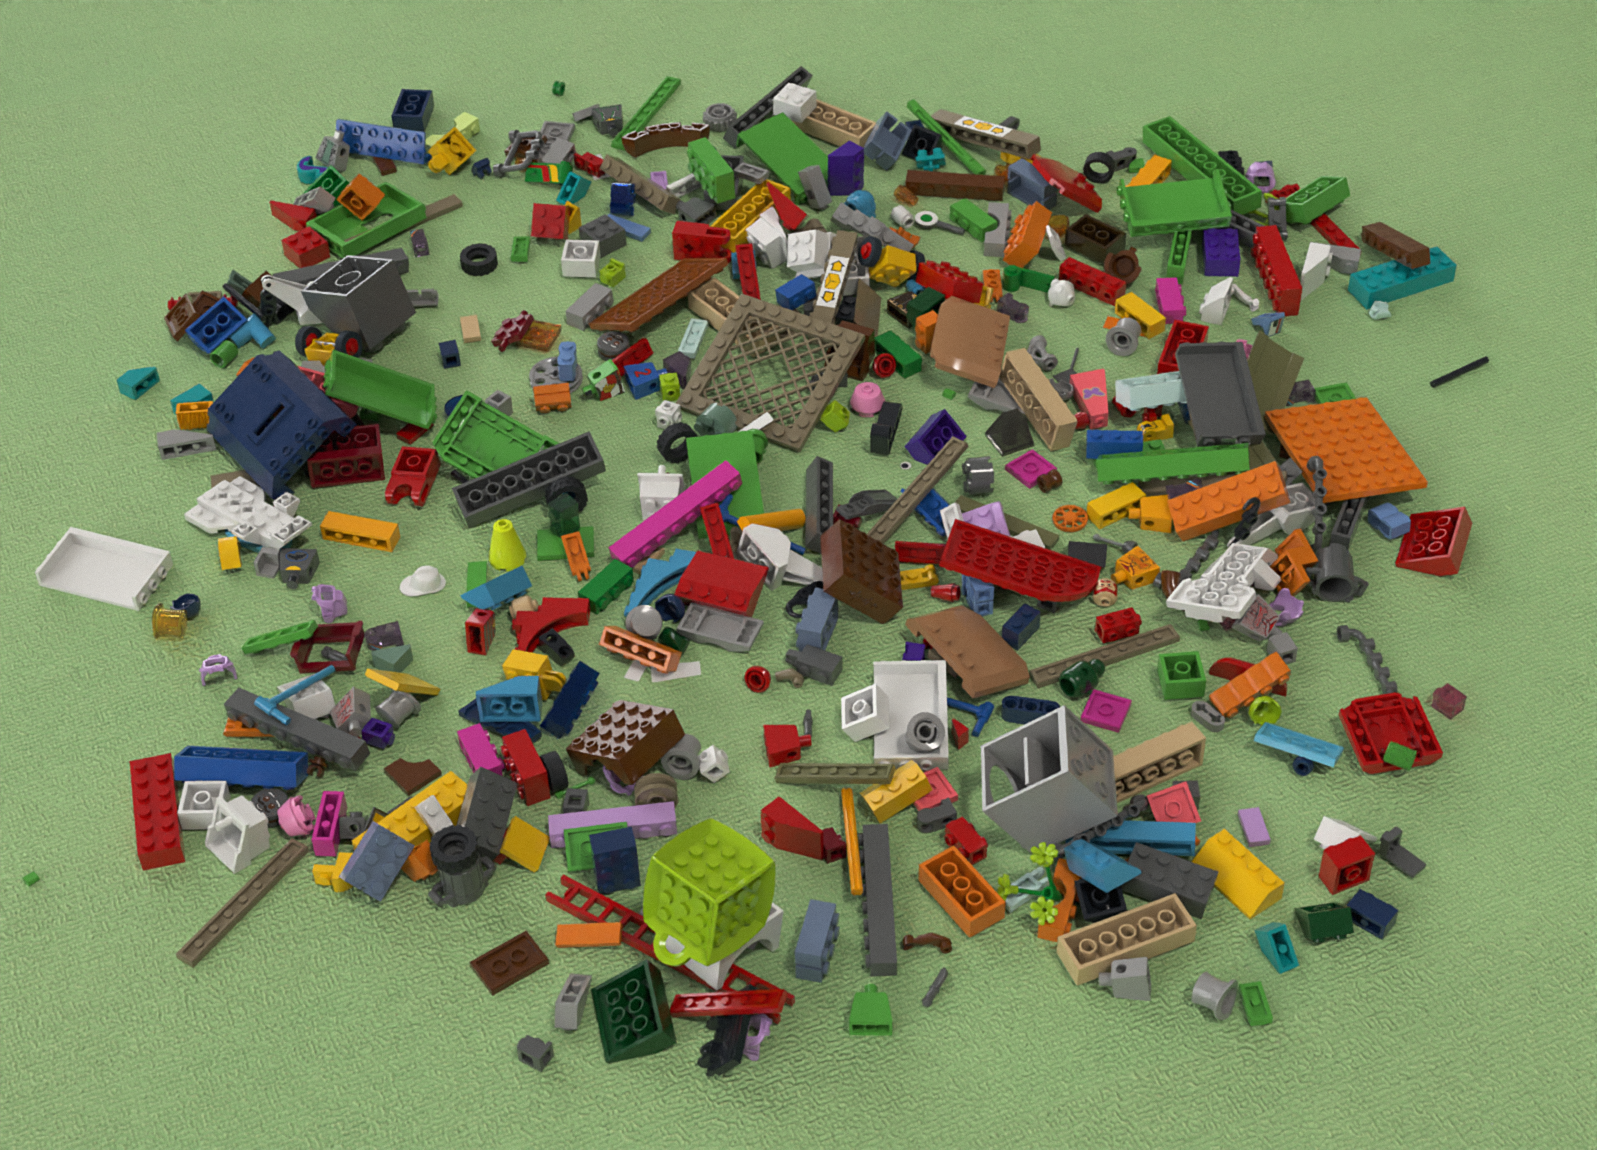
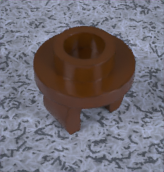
M314 756V759H309L308 761L311 765L307 768V774L312 776L314 770L318 769L317 776L322 778L325 773L323 768H328L329 765L325 763V759Z

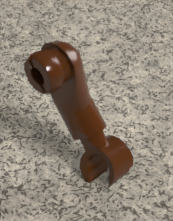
M933 932L918 935L917 938H914L912 935H905L903 938L904 950H909L915 945L924 946L930 944L939 947L940 951L944 954L952 951L951 940Z

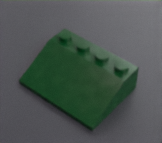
M646 959L591 989L605 1061L608 1064L659 1053L677 1043L661 970Z

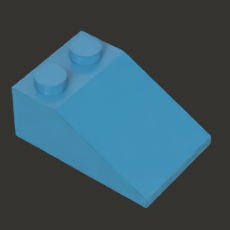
M517 676L476 691L480 722L541 721L542 696L539 676Z

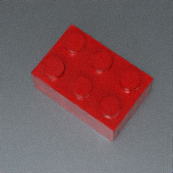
M526 729L503 736V746H500L505 758L503 759L506 771L510 770V779L518 783L517 793L520 800L524 799L528 807L550 799L547 771Z

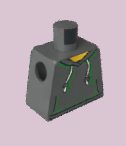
M621 104L592 108L593 122L600 134L615 136L623 129Z

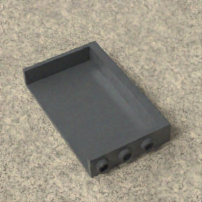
M1186 342L1180 344L1175 356L1197 447L1220 445L1221 439L1236 438L1235 444H1261L1266 433L1243 342Z

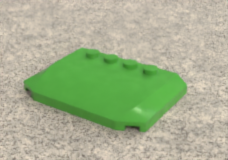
M467 390L432 442L444 462L474 479L559 444L550 437L537 433L488 405L480 397Z

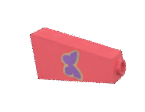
M1104 368L1070 375L1069 383L1073 386V397L1081 413L1086 412L1089 419V428L1095 429L1107 426L1108 401Z

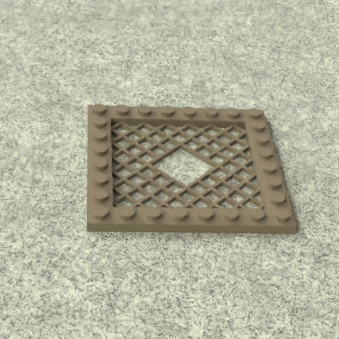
M741 294L676 404L680 405L681 410L697 416L712 403H718L717 405L721 407L725 405L735 414L737 419L735 422L736 430L739 431L766 412L771 414L777 411L779 417L760 430L765 433L768 441L801 452L866 339L865 335ZM757 320L759 326L749 329L747 323ZM760 320L766 321L767 323L761 325ZM744 325H745L746 328H747V330L741 332V330L743 329V327H744ZM772 325L774 331L764 334L763 328ZM775 325L781 326L783 328L776 330ZM761 330V336L756 338L752 337V332ZM790 330L798 333L791 335ZM788 331V337L779 338V333ZM749 334L750 340L741 343L739 337ZM776 335L777 341L768 344L766 338ZM805 335L810 336V337H813V338L807 340ZM803 336L804 342L795 345L793 339ZM737 339L739 344L732 346ZM764 339L766 345L756 348L754 342ZM791 340L793 346L783 349L781 343ZM821 340L828 342V344L822 346ZM818 341L820 347L811 350L809 344ZM752 343L754 349L744 352L743 346ZM779 344L781 350L771 353L770 347ZM806 345L808 351L799 354L797 348ZM834 346L835 352L826 355L824 349ZM741 348L742 354L733 357L731 351ZM768 349L769 355L760 358L758 352ZM795 350L796 356L787 359L785 353ZM822 350L824 356L814 360L812 354ZM729 352L731 358L724 360ZM756 353L758 359L748 362L746 356ZM783 354L792 379L759 391L750 366ZM810 355L812 361L802 364L800 358ZM744 357L746 363L736 366L735 360ZM798 359L800 365L790 368L789 362ZM825 360L827 366L818 369L816 363ZM733 363V368L724 370V364ZM814 365L815 371L806 374L804 368ZM719 367H721L722 372L716 374ZM747 367L749 373L740 376L738 370ZM802 369L804 375L794 378L792 372ZM736 371L737 377L728 380L726 374ZM817 374L819 380L810 383L808 377ZM724 376L725 382L716 385L715 378ZM751 377L753 382L743 386L742 380ZM806 379L807 385L798 388L796 382ZM712 381L714 386L707 388ZM739 381L741 387L731 390L730 384ZM794 383L796 389L786 392L784 386ZM727 385L729 391L719 394L718 388ZM754 386L756 392L747 395L745 389ZM782 387L784 393L774 397L772 391ZM809 388L811 394L801 397L800 391ZM716 390L717 396L708 399L706 393ZM743 391L744 397L735 400L733 394ZM770 392L772 398L762 401L760 395ZM797 393L799 399L790 402L788 396ZM731 395L733 401L723 404L721 398ZM758 396L760 402L750 405L748 399ZM785 397L787 403L778 406L776 400ZM746 400L748 406L738 409L737 403ZM774 402L775 408L766 411L764 405ZM801 403L803 409L793 412L791 406ZM762 406L763 412L754 415L752 409ZM789 407L791 413L781 416L779 410ZM793 417L795 423L785 426L783 420Z

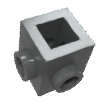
M356 811L350 812V815L339 817L340 839H350V842H352L353 839L362 834L369 815H363V812Z

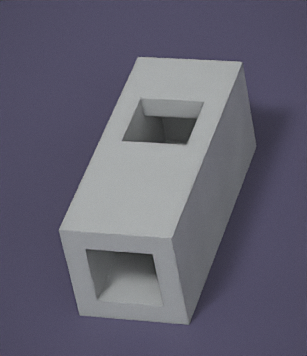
M811 165L799 171L798 174L810 208H818V210L827 208V204L831 203L832 199L820 166Z

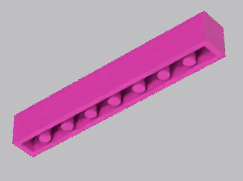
M725 460L608 547L612 559H616L631 568L634 567L640 560L649 556L652 551L664 545L668 539L680 533L684 527L693 523L702 515L700 507L720 502L732 491L737 490L742 485L740 473Z

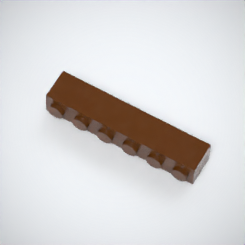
M907 170L905 195L1003 201L1005 176Z
M1382 222L1362 226L1361 239L1365 244L1411 269L1430 264V248Z

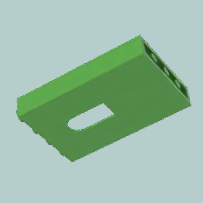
M384 182L376 187L385 196L363 221L341 204L306 222V226H310L328 242L329 250L344 258L347 255L355 256L427 218L425 213L426 207L422 202L399 190L394 185ZM383 214L393 215L392 219L371 230L362 226ZM360 233H363V234H361V235L355 237L354 239H352V240H350V241H348V242H345V241H344V240H346V239H348V238H351V237L356 236V235H358V234H360Z

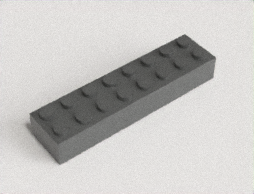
M590 431L453 487L452 490L468 528H471L545 497L547 486L560 477H575L583 481L605 472L606 469L604 460Z

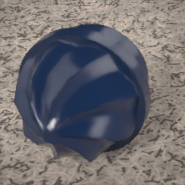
M1298 756L1293 761V769L1300 776L1308 775L1314 768L1313 761L1305 757Z

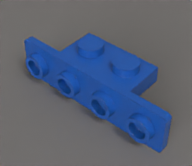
M902 488L900 492L903 493L906 489ZM932 488L914 510L920 515H924L926 517L924 520L931 526H935V531L940 536L945 537L946 531L940 510L948 507L950 504Z

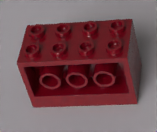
M379 424L355 426L345 438L334 430L307 459L311 488L385 480Z

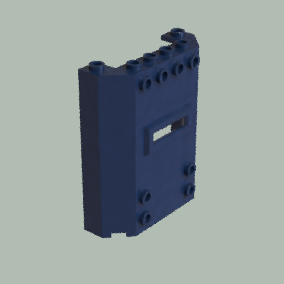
M278 350L266 356L264 354L257 355L208 408L209 424H207V431L213 435L217 442L273 500H276L286 492L292 495L295 493L285 485L286 482L334 430L345 438L357 424L330 397L325 395L290 358ZM283 405L285 408L264 429V431L259 436H257L256 433L261 429V427Z

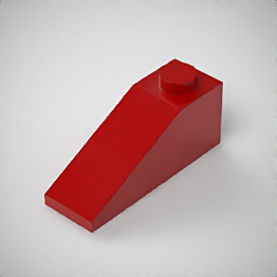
M272 200L269 202L272 215L295 231L307 228L306 222L317 217L315 208Z

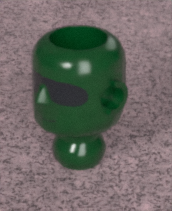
M1092 659L1089 663L1086 661L1074 663L1063 670L1059 676L1061 690L1065 695L1074 699H1078L1085 694H1092V690L1098 686L1099 677L1105 672V665L1100 659Z

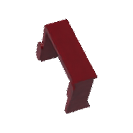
M363 621L317 624L318 627L314 631L313 636L309 639H300V641L295 642L290 652V656L294 658L300 674L317 673L330 665L335 667V672L356 671V660L363 639L366 637ZM350 642L346 652L348 660L308 662L313 645L316 643Z

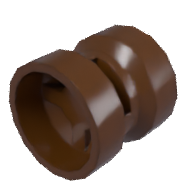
M1056 469L1037 477L1038 487L1044 493L1051 491L1053 487L1058 488L1062 486L1063 483L1062 477Z

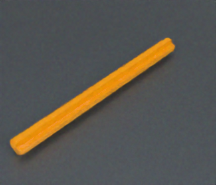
M849 787L841 790L851 894L855 896L863 893L853 790Z

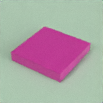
M1033 449L1005 465V470L1029 489L1037 485V477L1039 475L1047 474L1048 471L1053 469L1057 470L1053 464Z
M1093 689L1080 720L1083 723L1119 733L1131 707L1132 700Z

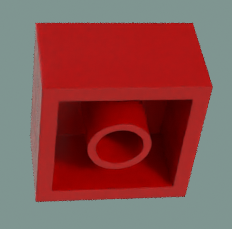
M533 203L531 236L568 240L570 207Z
M310 226L281 240L284 256L298 268L313 266L330 258L328 242Z
M1361 835L1355 838H1348L1337 845L1328 846L1323 851L1318 877L1332 895L1367 882L1370 879L1375 853Z

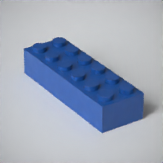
M188 745L174 756L175 780L182 781V783H185V781H226L228 786L242 784L243 787L261 785L266 789L278 786L283 787L285 790H292L308 776V752Z

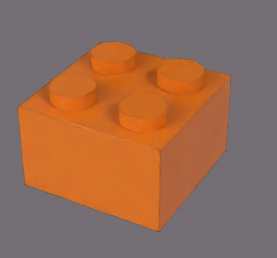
M359 173L344 188L336 200L363 221L377 207L385 194Z

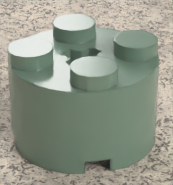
M712 403L697 417L694 429L701 436L733 433L737 429L735 414L725 405L721 407L717 405L718 403Z

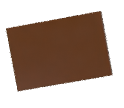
M186 293L164 319L172 337L179 341L186 333L185 330L200 317V314L191 296Z
M527 931L470 961V967L492 996L549 964V959Z

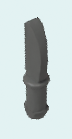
M945 967L940 970L935 981L929 987L926 996L922 999L923 1006H931L935 996L940 992V987L948 975V970Z

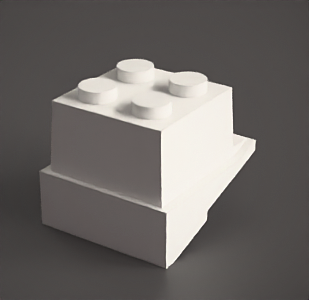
M773 207L760 214V219L746 229L747 240L753 245L755 257L760 258L761 262L764 265H768L771 269L785 262L788 254V240L779 224L780 218Z
M815 229L788 234L787 267L796 271L795 278L801 274L809 279L821 277L822 274H825L824 265L826 261H829L828 251L832 249L833 236L836 237L835 233H825Z
M664 465L658 467V473L637 474L643 521L686 490L683 474H666V467Z
M219 796L216 798L212 823L208 826L205 846L235 874L251 865L253 858L270 848V834L267 826L268 818L263 812L260 813L256 809L253 802L248 801L243 796H239L229 802H226Z

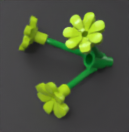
M1041 842L1039 849L1035 846L1030 849L1033 854L1030 856V860L1032 863L1037 862L1039 866L1043 865L1045 867L1049 886L1045 887L1043 891L1018 888V886L1010 884L1009 875L1003 874V877H999L997 881L1000 885L997 888V893L1004 901H1006L1008 895L1017 893L1040 896L1037 899L1038 902L1030 904V908L1034 910L1030 915L1033 919L1038 917V924L1044 925L1046 920L1050 924L1055 921L1054 916L1058 915V908L1053 907L1054 902L1061 901L1063 895L1056 889L1050 865L1054 863V858L1058 856V850L1055 849L1054 844L1046 847V843Z

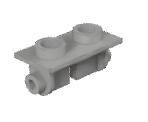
M421 289V294L418 293V290H407L414 307L438 305L439 294L437 290Z

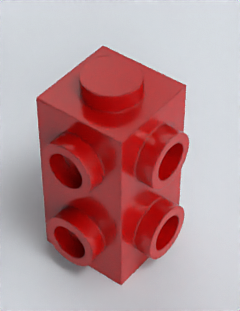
M1133 607L1097 616L1095 631L1102 643L1116 641L1139 634L1142 620L1140 615L1136 614Z
M962 816L945 825L944 840L949 847L954 845L971 865L987 858L988 843L983 836H980L975 831L972 823H968Z

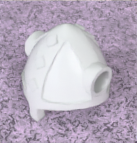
M1054 279L1048 291L1049 306L1052 307L1053 304L1059 306L1072 305L1075 301L1073 284L1069 281Z

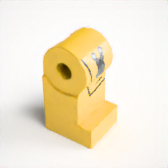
M1169 414L1161 415L1160 420L1141 422L1137 426V431H1143V442L1173 438L1174 423Z

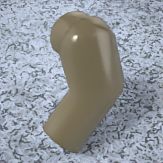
M790 668L775 672L777 681L789 679L794 687L800 688L803 686L804 677L796 670Z

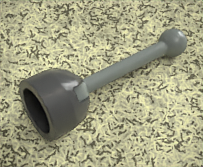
M1099 534L1093 536L1094 541L1100 540L1122 547V551L1125 554L1138 546V543L1132 540L1125 541L1122 544L1100 537Z

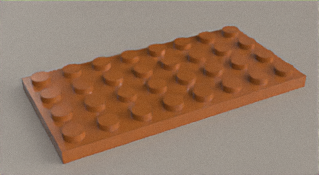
M684 258L591 321L589 326L591 329L599 331L619 330L620 332H634L640 328V325L650 322L653 316L663 313V309L674 305L676 300L686 297L689 291L699 288L702 282L709 281L712 278L711 276L722 272L723 268L728 265L727 259Z

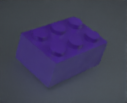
M1204 229L1202 239L1204 276L1238 277L1240 268L1238 229Z

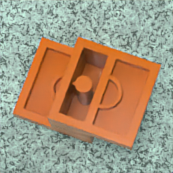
M1301 528L1295 529L1275 549L1279 558L1269 566L1281 578V581L1276 586L1278 592L1283 588H1288L1293 597L1310 582L1305 572L1306 568H1312L1318 562Z

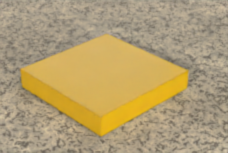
M515 816L510 822L499 852L535 873L540 867L550 837Z

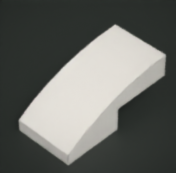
M1048 225L1046 226V233L1050 245L1057 258L1062 261L1066 258V255L1061 246V240L1058 233Z

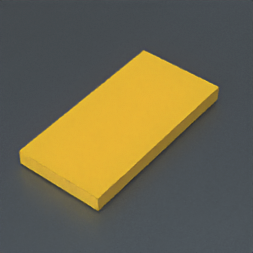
M368 668L365 673L366 677L395 691L435 696L440 692V688L410 674Z

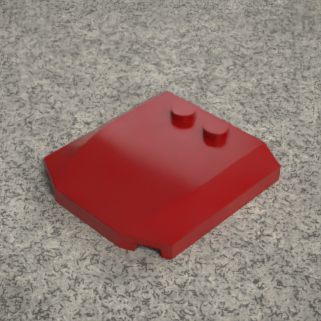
M1033 154L1030 158L1033 161L1032 165L1050 185L1060 189V194L1096 213L1102 209V198L1094 190L1095 187L1086 181L1087 178L1082 173L1056 160Z
M1394 692L1357 698L1348 707L1339 710L1340 720L1364 772L1376 774L1401 769L1383 761L1391 741L1417 750L1412 767L1429 765L1442 758L1443 751L1416 696L1410 699L1402 697L1401 693Z

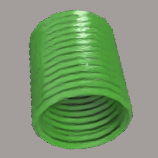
M223 341L210 355L211 361L217 367L225 368L238 355V349L232 342Z
M1391 741L1383 761L1410 771L1417 750Z

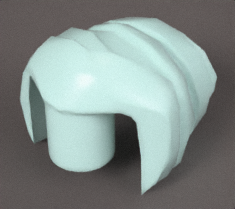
M1374 301L1369 310V315L1374 320L1391 317V313L1388 311V303Z

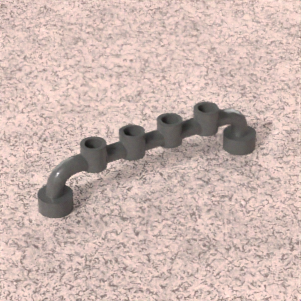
M1312 456L1307 462V468L1314 473L1313 480L1315 481V490L1312 494L1315 499V508L1312 511L1315 517V525L1312 528L1315 542L1310 545L1314 553L1319 547H1322L1323 533L1327 528L1323 522V515L1327 511L1326 506L1323 504V497L1327 493L1326 488L1323 486V480L1327 476V472L1323 469V460L1319 456Z
M1218 529L1211 531V535L1207 536L1204 544L1197 549L1193 558H1190L1185 568L1180 570V583L1182 580L1192 578L1193 574H1191V571L1195 573L1199 571L1202 564L1199 561H1206L1210 555L1209 548L1212 550L1217 548L1219 544L1217 539L1219 536ZM1162 572L1158 573L1153 582V586L1159 589L1162 588Z
M1347 625L1338 626L1337 637L1340 642L1349 641L1350 636L1359 640L1360 649L1362 652H1365L1367 663L1374 670L1375 679L1380 681L1383 694L1397 693L1396 682L1388 681V678H1390L1389 668L1380 666L1383 662L1381 653L1373 652L1375 649L1374 639H1367L1361 631L1349 629Z
M1142 794L1133 796L1130 799V805H1126L1123 811L1118 813L1117 817L1090 828L1085 833L1075 835L1072 841L1064 845L1054 843L1055 849L1058 850V856L1054 858V861L1065 857L1064 848L1072 842L1080 839L1090 842L1094 837L1104 836L1109 828L1121 826L1126 818L1138 816L1141 811H1145L1148 808L1149 803L1146 796Z

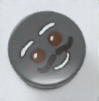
M618 331L606 332L597 340L598 355L604 361L613 360L630 347L627 335Z
M276 788L264 789L255 794L251 802H253L260 813L263 812L267 816L269 821L267 824L268 828L280 826L277 811L288 800L287 794Z

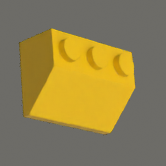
M911 760L895 770L891 784H873L860 792V795L881 824L933 789L918 764Z

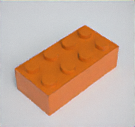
M1036 201L1032 206H1027L1024 214L1017 216L1014 221L1016 224L1011 230L1012 235L1007 241L1009 244L1004 250V262L1023 268L1039 253L1046 232V226H1048L1052 214L1050 210Z
M954 845L919 864L918 881L969 938L1005 918L1006 902Z

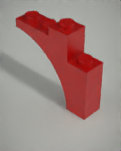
M543 597L542 605L538 606V611H517L516 619L512 620V630L516 631L517 644L519 645L515 647V650L533 653L539 646V636L552 628L558 633L573 627L589 626L591 613L589 598Z

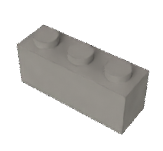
M595 283L566 310L567 324L584 331L591 321L602 315L613 304L612 289Z

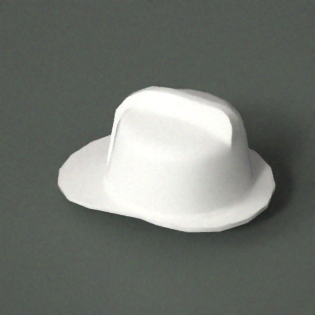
M425 565L417 568L413 575L408 576L401 582L400 591L405 596L410 597L435 593L445 587L446 580L438 573L437 568Z

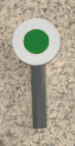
M922 211L915 215V223L919 227L932 228L937 226L960 235L965 233L963 228L939 221L937 215L933 212Z

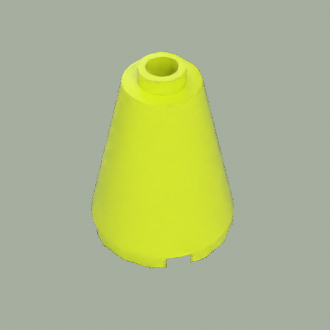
M500 519L493 525L489 562L496 570L500 571L501 568L511 571L525 563L526 551L512 522L507 519Z

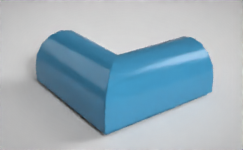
M254 313L247 318L248 321L229 337L238 348L253 338L264 349L276 339Z

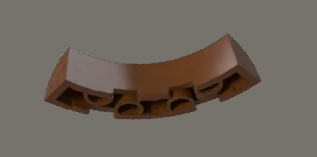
M680 122L658 124L645 127V131L638 133L636 131L630 132L621 137L626 152L636 158L653 150L667 147H688L689 142L705 137L708 140L710 125L702 123L681 125Z

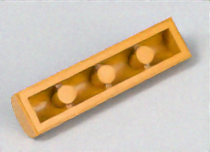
M791 509L742 516L737 520V523L742 531L751 524L785 531L802 528L806 517L803 510Z

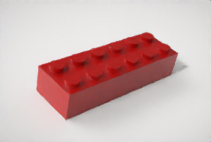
M1276 225L1256 227V233L1253 234L1254 247L1251 248V256L1255 258L1256 268H1259L1260 278H1263L1264 288L1267 289L1268 298L1272 301V308L1276 313L1284 312L1285 317L1299 315L1303 288Z
M171 753L129 761L137 853L143 871L186 862L183 832L177 814L179 809L178 784L174 777V761Z

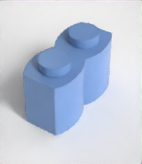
M561 342L559 345L557 362L560 381H574L576 378L577 351L575 342Z
M1387 502L1368 510V522L1373 528L1380 530L1386 538L1393 539L1410 532V518L1404 513L1399 512L1397 507Z

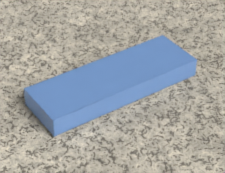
M612 214L607 215L625 229L627 237L642 242L651 233V228Z

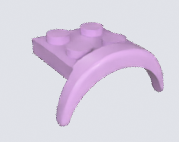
M1000 501L962 513L964 522L1010 536L1003 511L1004 508Z

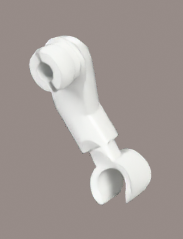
M1232 284L1231 295L1234 294L1240 301L1249 305L1252 312L1259 308V300L1257 298L1252 300L1236 284Z

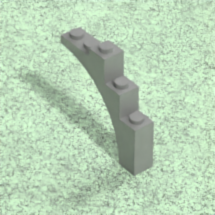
M842 202L830 220L843 230H851L865 237H877L881 240L883 247L889 245L910 252L914 245L873 216L869 218L856 209L854 211Z

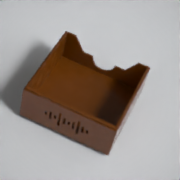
M840 519L820 536L823 588L825 593L881 624H885L903 608L899 555L896 550L887 547L879 540H875L865 532H861L851 524Z
M618 700L613 703L608 711L601 714L597 721L588 726L579 737L575 738L566 748V751L578 774L587 775V768L594 766L593 763L598 760L607 770H612L624 784L633 785L686 734L673 709Z

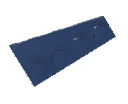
M476 699L458 710L460 717L475 724L480 723L482 727L501 736L526 729L532 743L542 737L541 731L530 722H480Z

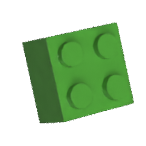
M1199 651L1159 654L1157 672L1164 700L1204 697L1206 677Z

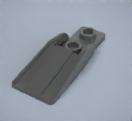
M885 489L863 490L855 493L850 498L849 503L837 506L836 511L846 519L887 511L898 498Z

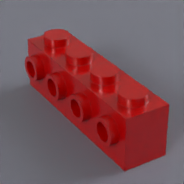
M1068 257L1060 264L1059 281H1069L1075 289L1112 306H1115L1116 299L1125 295L1126 282L1071 257Z

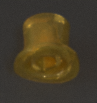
M158 603L152 614L154 638L158 640L159 636H173L183 639L187 629V610L166 609L163 603Z

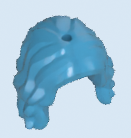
M857 190L847 197L846 202H844L846 206L854 211L856 209L869 218L871 216L876 218V203L870 192Z

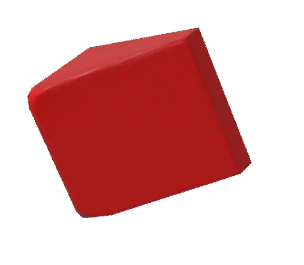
M953 718L951 734L959 750L969 741V728Z

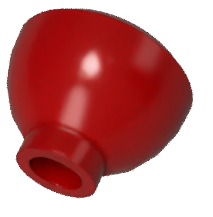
M888 353L879 354L873 360V371L879 377H890L896 369L894 357Z
M752 666L746 670L744 680L751 691L762 693L770 686L771 675L762 666Z

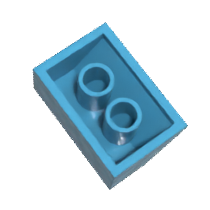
M520 566L460 596L463 600L479 609L485 610L490 607L491 610L502 606L501 601L506 604L514 599L513 595L518 598L526 594V589L532 587V584L523 566Z
M1083 839L1076 840L1064 848L1069 870L1106 893L1142 874L1139 868L1103 847Z

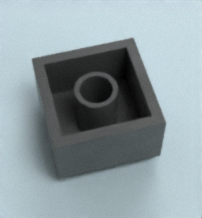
M606 214L579 227L580 240L599 241L600 259L627 245L625 229Z

